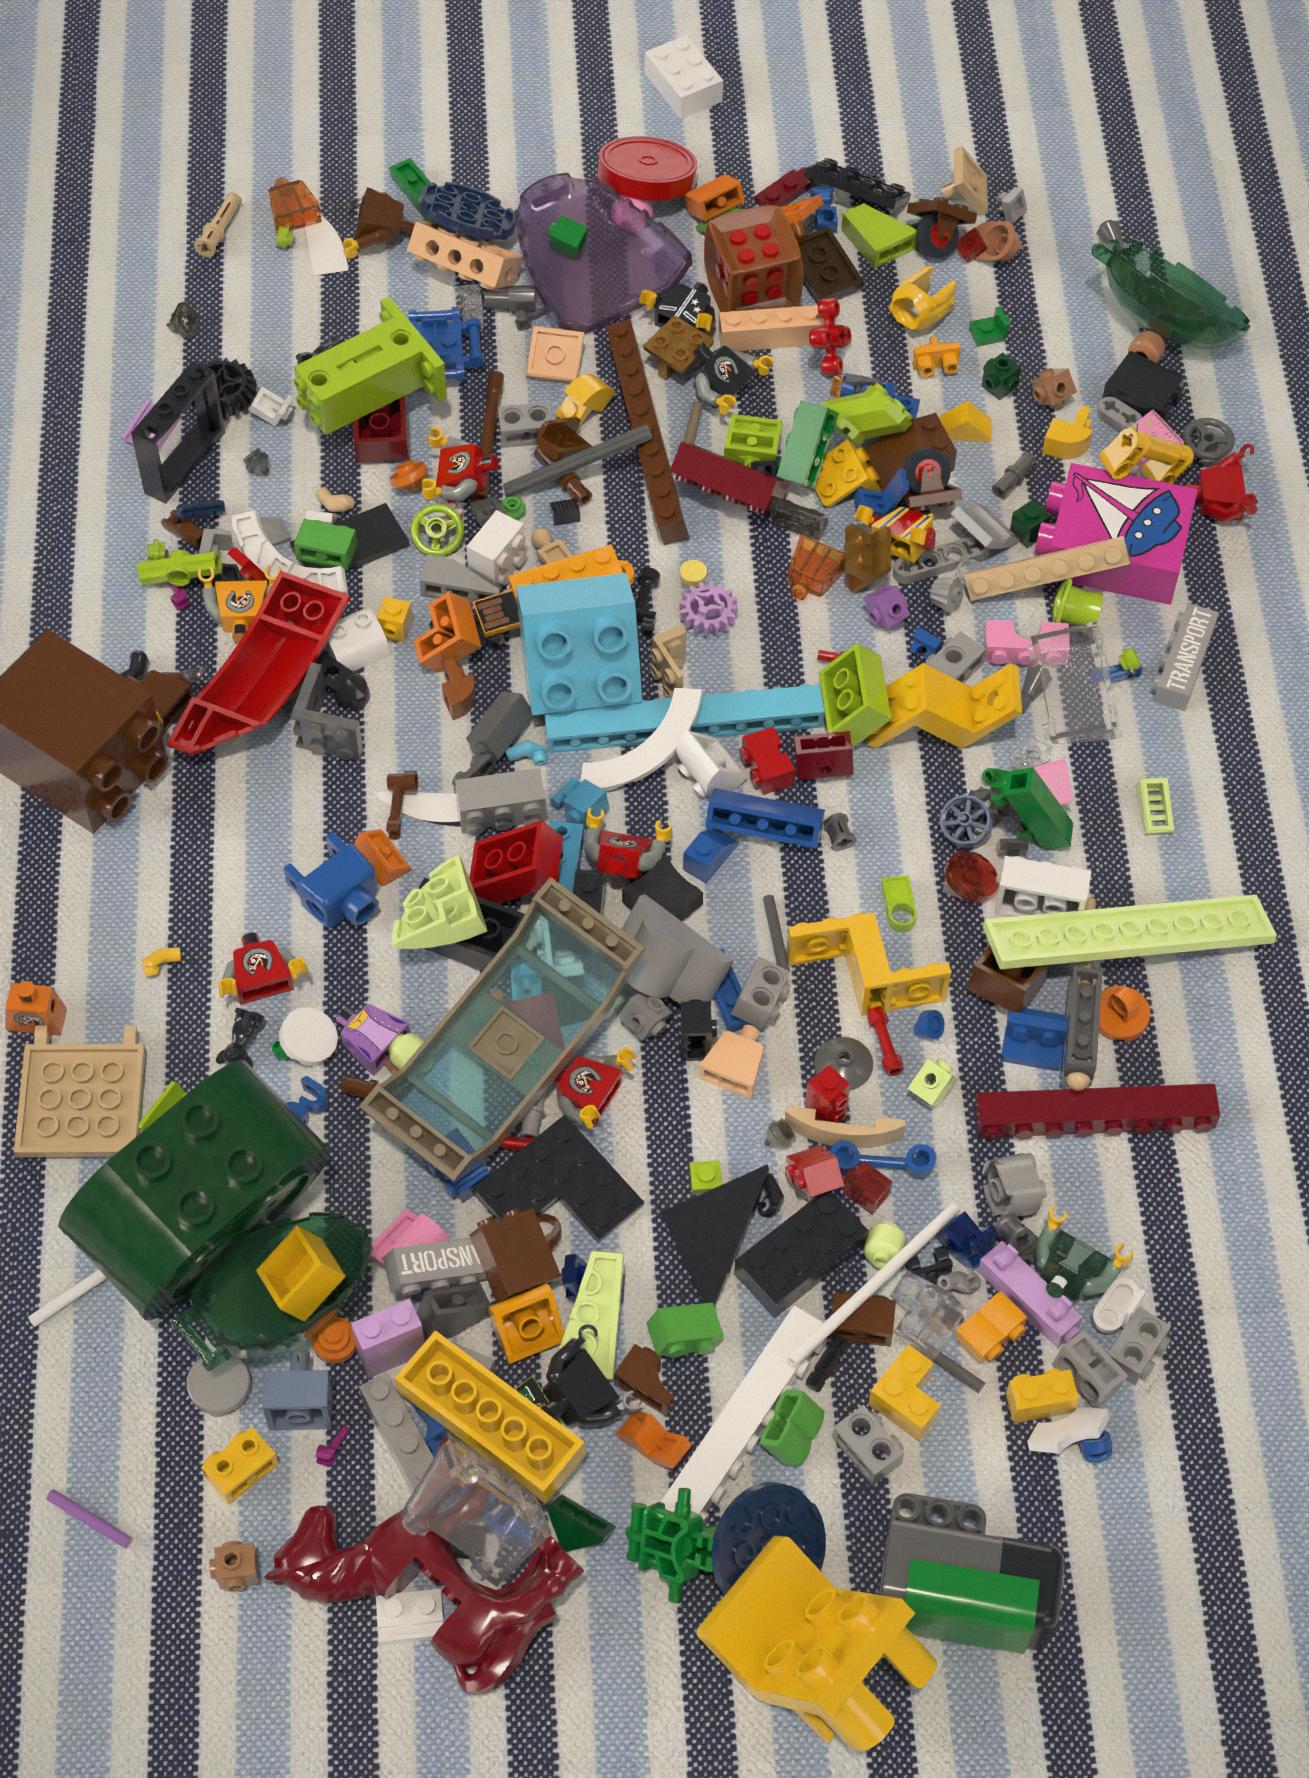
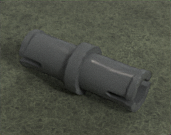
M1024 452L1013 465H1009L1005 469V474L992 486L993 493L997 497L1004 499L1015 485H1019L1024 481L1026 473L1037 464L1033 454Z

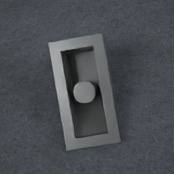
M481 1284L425 1291L416 1313L422 1324L426 1339L435 1330L446 1337L457 1334L487 1314L488 1307L491 1304Z

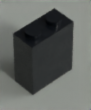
M1129 351L1105 383L1102 399L1114 397L1140 413L1142 418L1154 410L1162 419L1166 420L1172 411L1174 402L1179 403L1184 395L1185 389L1182 387L1185 377L1135 352Z

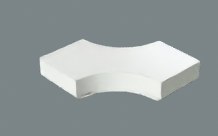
M1078 1407L1072 1414L1061 1420L1047 1423L1038 1422L1027 1441L1029 1451L1061 1454L1072 1443L1084 1439H1098L1110 1419L1108 1409Z

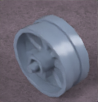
M965 794L956 796L946 803L941 811L940 825L941 830L951 843L957 847L969 849L978 847L988 839L993 828V818L982 800L976 796ZM966 802L965 812H960L956 806ZM972 802L982 807V809L970 815ZM952 810L958 818L957 820L947 821V816ZM986 813V825L974 821ZM960 825L957 832L952 837L949 834L947 827ZM975 827L984 830L977 838H974L972 832ZM964 830L968 832L970 841L958 840Z

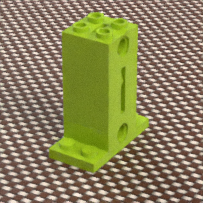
M389 296L380 300L381 312L379 316L382 321L381 324L294 366L295 378L293 382L298 392V396H296L297 404L301 410L308 412L312 424L316 428L319 427L325 435L421 387H424L428 395L432 394L438 402L447 398L445 363Z

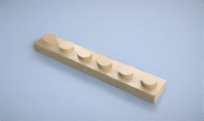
M1121 536L966 572L964 577L969 597L972 601L1129 565L1130 558L1125 537Z

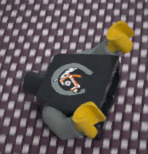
M703 342L692 352L701 362L692 373L698 396L710 403L714 409L719 407V412L723 415L728 413L729 407L731 409L735 408L736 399L733 395L755 373V368H758L760 375L766 376L769 374L768 367H773V359L770 356L764 355L758 360V357L737 351L725 345L712 352Z

